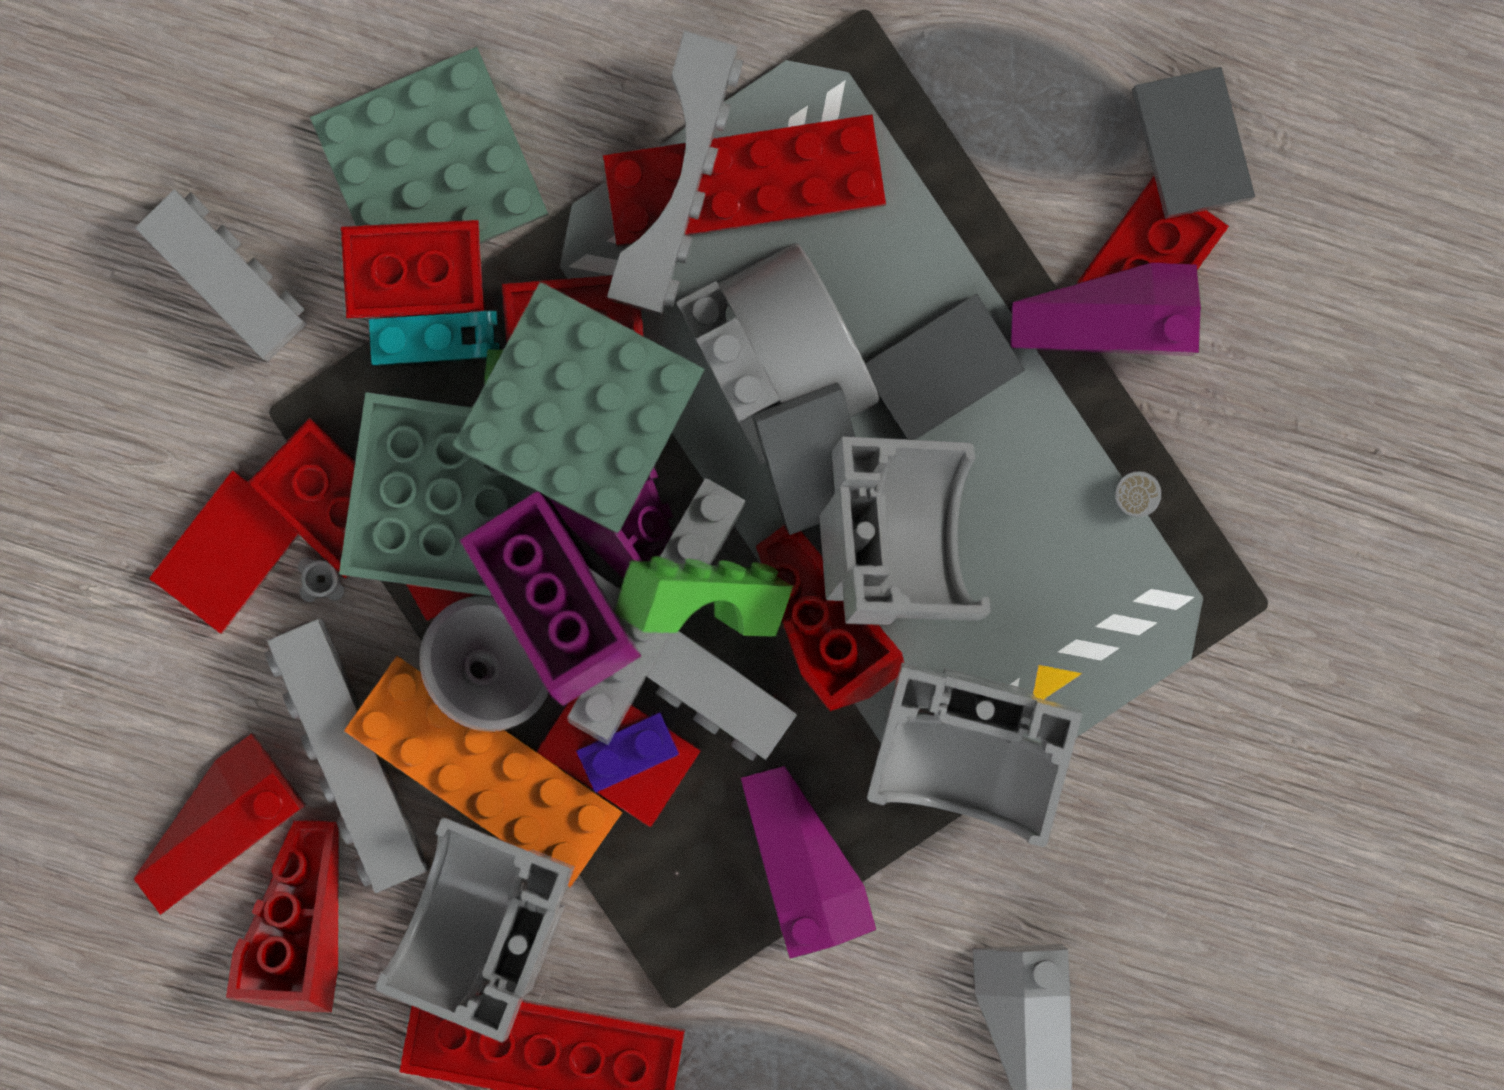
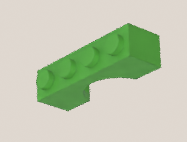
M652 557L651 562L630 561L614 613L642 632L678 633L691 614L703 605L714 601V617L743 636L776 637L793 586L777 577L778 571L775 568L763 563L754 562L751 567H742L733 562L719 561L717 566L695 559H686L685 564H681L661 557Z

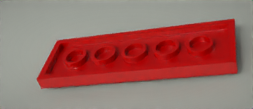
M873 114L713 138L710 147L718 149L716 161L711 176L702 174L698 191L705 193L703 206L698 220L694 218L689 219L685 235H698L886 206ZM686 143L603 155L617 247L631 245L639 240L658 220L666 208L681 176Z
M523 1000L508 1039L500 1042L411 1005L399 1072L493 1090H674L685 1029Z

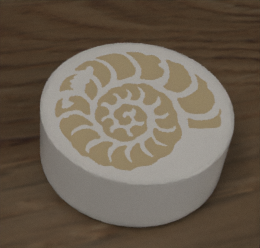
M1145 471L1130 472L1122 477L1116 487V502L1119 508L1129 516H1147L1155 511L1160 503V484L1150 473Z

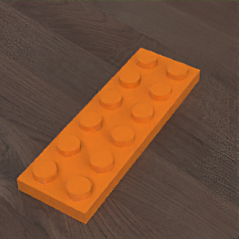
M399 656L394 658L344 729V732L500 840L527 851L533 849L575 866L568 884L569 888H571L622 814L616 807L505 730H475L463 726L448 717L430 697L424 685L421 672Z

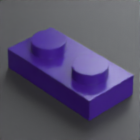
M660 712L616 732L609 745L598 740L576 751L595 793L679 755Z

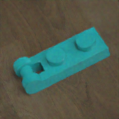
M497 311L369 319L371 363L373 366L486 359L488 349L499 350V343H494L493 326L497 325ZM475 327L476 344L463 345L462 328Z

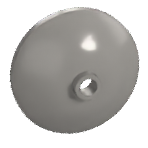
M470 597L452 603L441 611L428 626L420 647V671L430 697L448 717L471 729L502 731L523 723L542 706L549 691L493 597ZM471 666L477 667L481 671V679L475 678L472 675Z

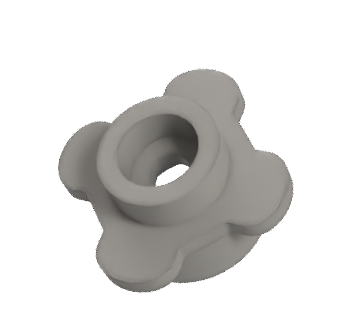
M310 557L300 561L298 570L302 574V587L299 590V594L304 601L313 602L316 598L328 597L332 601H337L342 598L345 589L340 584L339 572L326 560L315 561ZM319 575H324L326 578L322 584L317 581Z

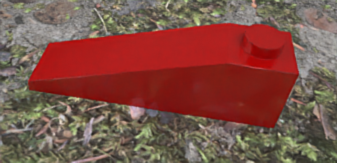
M783 525L755 546L761 563L775 568L778 571L777 577L793 586L782 622L803 679L829 711L869 699L897 678L901 662L904 663L903 653L879 625L848 624L845 621L844 601L826 600L823 557L802 531L789 535Z
M251 733L214 761L133 879L158 913L162 915L307 805L254 734Z
M293 821L272 866L271 872L273 877L262 901L257 899L251 912L255 916L244 940L239 938L232 953L226 998L289 1011L332 1013L338 973L339 828L336 822Z

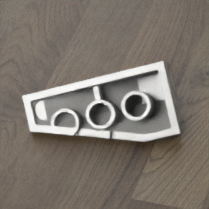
M1063 944L973 948L975 995L1012 1090H1072L1068 949Z

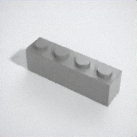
M174 189L135 228L262 359L269 362L307 325L299 316L305 309L287 290L279 295L267 283L273 276L256 258L247 262L236 251L241 243L225 226L221 225L216 230L204 218L210 211L194 194L190 192L184 197Z

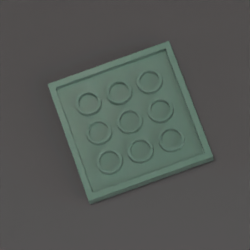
M477 47L310 117L356 226L479 220L480 244L549 215Z
M540 282L458 434L453 448L536 492L539 491L545 497L618 534L705 369Z
M366 392L339 575L492 596L461 544L460 539L531 496L536 491L453 448V444L472 410L471 407Z

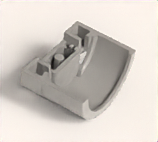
M798 243L787 246L719 283L715 281L676 301L686 324L760 465L765 463V458L753 421V414L769 409L778 402L781 404L837 382L843 389L850 418L879 403V396L873 380L839 311L810 259ZM730 306L736 318L727 322L725 310Z
M842 436L831 451L835 494L819 515L826 600L844 601L845 621L848 624L891 625L896 618L968 621L985 618L991 611L989 597H983L978 602L970 597L962 579L958 556L959 508L966 477L975 461L973 444Z
M901 662L890 703V713L867 799L870 802L881 805L889 802H903L959 813L1009 830L1024 838L1029 844L1045 847L1049 840L1081 722L1082 712L1078 708L1036 698L1032 690L945 667L943 673ZM929 708L930 712L921 711L920 709ZM1024 733H1026L1028 737L1033 739H1036L1037 737L1040 740V742L1024 737L1023 735Z
M443 818L435 833L438 837L436 853L422 896L397 951L387 967L380 973L375 989L382 994L503 1042L508 1039L524 996L532 991L565 908L561 901L575 866L533 849L530 851L524 850L450 819ZM526 879L527 889H522L524 881ZM486 979L490 980V983L486 985L483 994L479 995Z

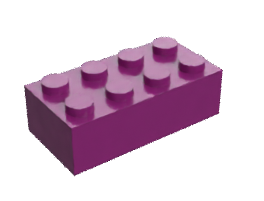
M539 491L460 539L461 544L547 690L562 706L642 657L619 617L614 613L613 607L554 509Z

